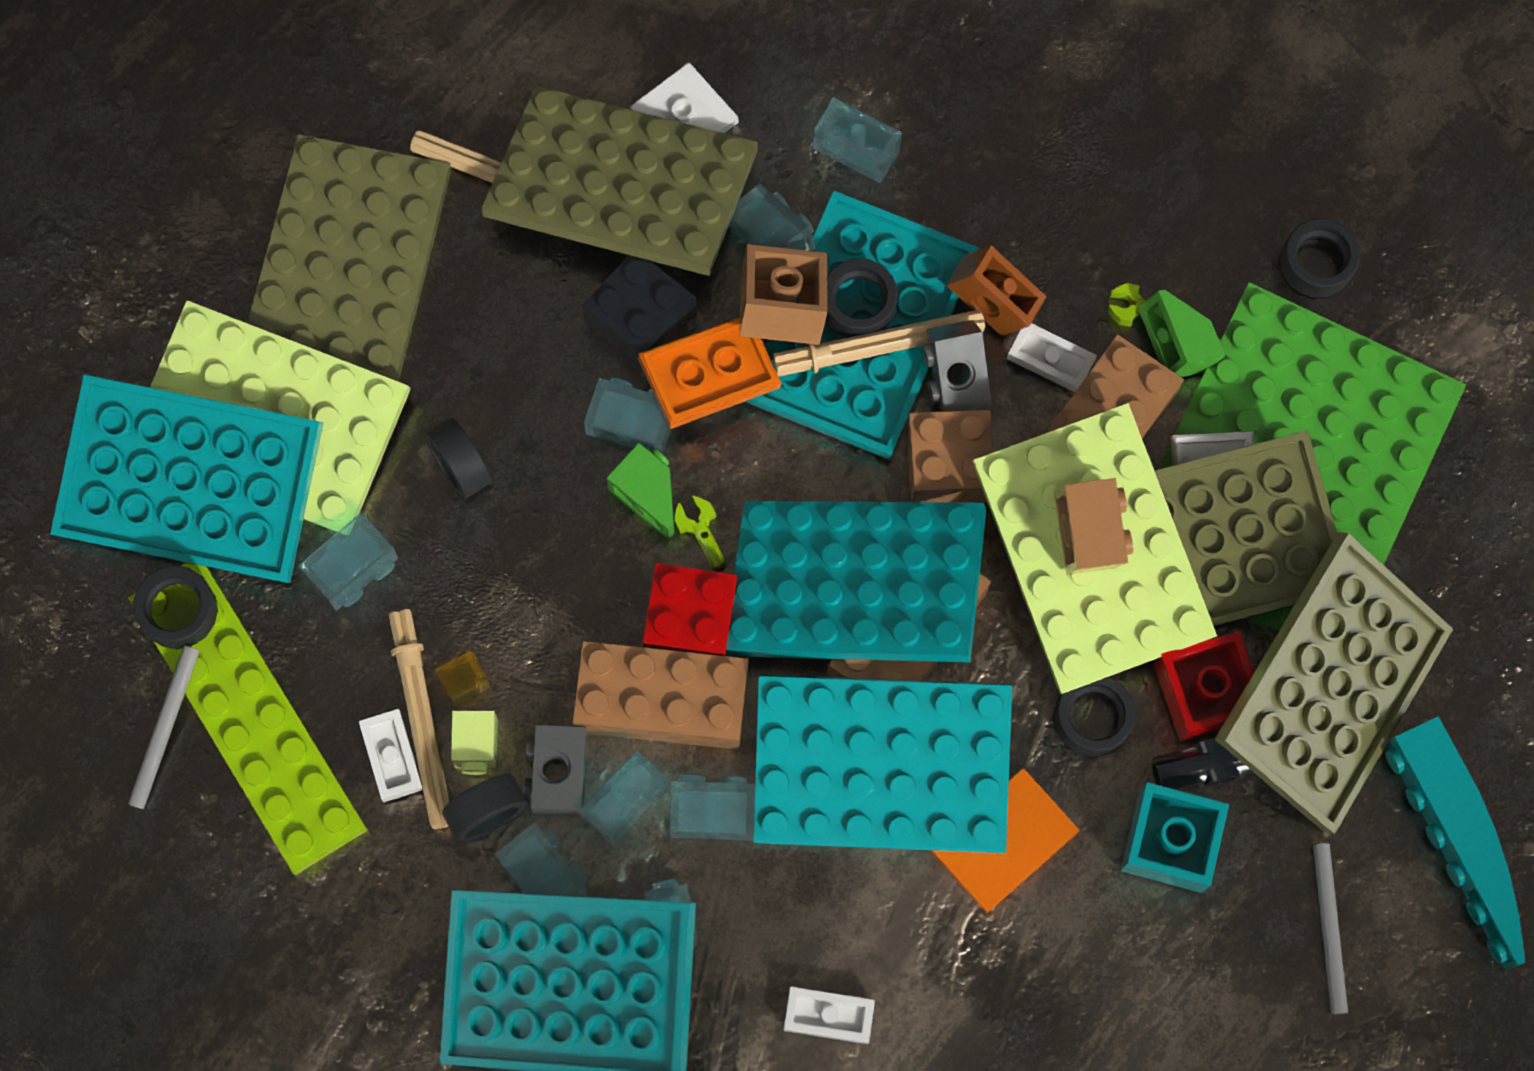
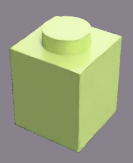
M452 711L451 761L454 767L461 768V773L468 775H482L487 773V768H497L498 718L495 711Z

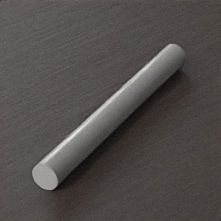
M183 646L128 802L131 806L141 809L145 808L200 652L196 648Z
M1320 843L1313 845L1330 1010L1331 1014L1348 1013L1331 851L1329 843Z

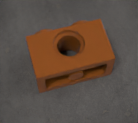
M992 245L965 255L946 285L972 310L981 311L984 320L1001 336L1029 327L1047 297Z

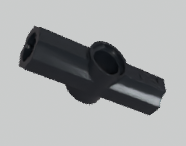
M1215 738L1193 745L1191 749L1175 751L1151 759L1152 775L1155 784L1175 790L1204 784V787L1220 785L1238 779L1241 774L1253 772L1218 743Z

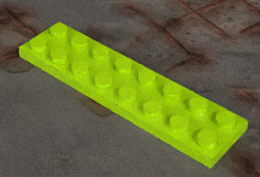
M186 562L180 567L190 568L205 579L216 596L218 613L215 625L208 635L200 642L191 646L200 650L185 694L292 873L297 875L368 830L208 567ZM170 585L160 591L153 600L151 607L152 617L156 624L165 630H182L192 624L198 616L200 610L199 597L193 589L186 585ZM136 592L127 597L132 606ZM154 642L174 674L183 648L163 647Z

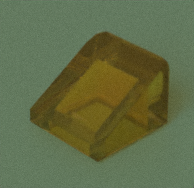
M472 650L435 669L454 706L491 687Z

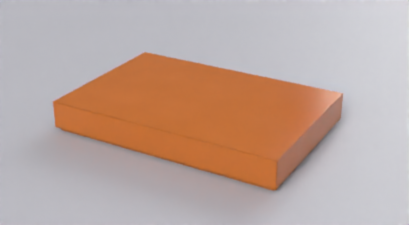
M740 317L639 353V363L669 429L780 389L782 383L760 338L739 336Z
M1023 768L1009 780L1006 853L930 850V852L981 910L987 914L1080 830Z

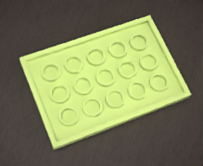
M190 301L185 303L150 388L323 422L304 520L347 537L351 535L411 389L408 385Z
M1129 403L972 461L1059 694L1160 658L1162 653L1181 650L1217 636ZM1116 478L1117 488L1123 487L1126 495L1127 512L1121 513L1123 529H1129L1131 532L1133 555H1127L1128 563L1116 569L1066 575L1055 492L1066 484Z

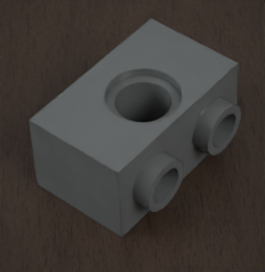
M969 320L926 329L928 343L923 344L922 349L927 368L932 367L934 380L928 381V391L932 405L938 404L942 412L976 411L992 407L983 334L975 321ZM955 363H964L959 373L947 375L950 366Z
M536 725L535 737L527 738L526 761L533 762L532 778H525L524 797L528 803H531L533 815L584 816L588 745L586 727ZM550 763H563L567 767L566 774L559 780L547 779L544 776V771Z

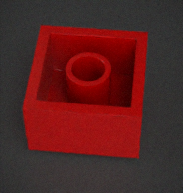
M656 563L643 638V648L726 656L737 575Z
M1240 631L1203 641L1181 650L1176 649L1162 653V657L1158 658L1153 666L1180 742L1220 731L1255 673Z

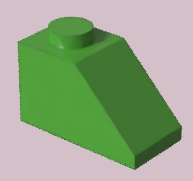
M1158 291L1138 308L1159 362L1180 377L1205 373L1207 367L1215 365L1225 357L1221 342L1217 337L1211 320L1168 291Z
M638 443L607 477L608 490L670 540L674 536L669 461L657 449L651 447L648 451Z

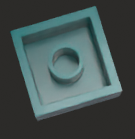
M1146 782L1138 793L1120 871L1203 893L1212 883L1229 804Z

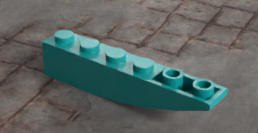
M1439 716L1391 739L1385 746L1387 749L1386 759L1393 772L1396 774L1400 773L1407 786L1405 792L1410 805L1415 811H1420L1428 825L1426 826V833L1430 842L1436 849H1441L1448 862L1446 870L1455 886H1461L1469 902L1466 903L1469 915L1477 925H1482L1488 936L1487 947L1491 956L1498 964L1502 963L1505 970H1508L1525 962L1520 917L1510 872L1496 829L1482 796Z

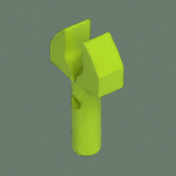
M1126 283L1112 290L1110 298L1124 299L1130 304L1128 308L1109 305L1107 312L1119 325L1131 327L1133 319L1141 316L1138 308L1147 300H1144L1138 293L1139 285Z
M692 496V501L700 512L699 523L687 518L682 505L678 503L674 522L679 534L682 535L688 532L695 535L712 569L718 570L724 567L727 563L709 529L710 521L716 518V512L711 503L700 497Z

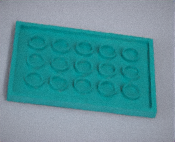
M833 191L807 251L827 253V276L841 262L854 258L870 259L883 265L893 276L898 289L896 311L889 326L884 329L886 330L952 316L959 297L946 285L963 257L978 251L979 247ZM864 279L846 281L840 285L836 293L838 309L844 315L853 319L873 317L879 312L883 302L880 289L874 283ZM825 320L820 343L847 338L835 332ZM767 339L765 344L772 363L773 353L806 347V343ZM922 346L818 368V373L807 370L779 376L782 383L780 389L745 402L891 460L909 418V413H911L930 367L927 368Z
M83 375L50 535L291 583L323 422Z
M744 501L734 574L737 575V585L726 656L971 662L986 518L984 503Z
M760 674L758 685L754 843L1006 853L1012 684Z
M452 890L440 1064L524 1071H686L696 903Z

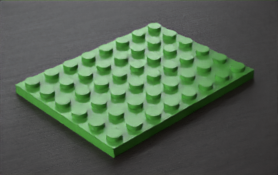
M1249 282L1220 340L1225 357L1215 365L1207 367L1174 435L1254 431L1255 444L1308 430L1337 534L1349 533L1384 565L1466 384ZM1171 442L1157 470L1172 466ZM1295 604L1242 619L1277 635Z

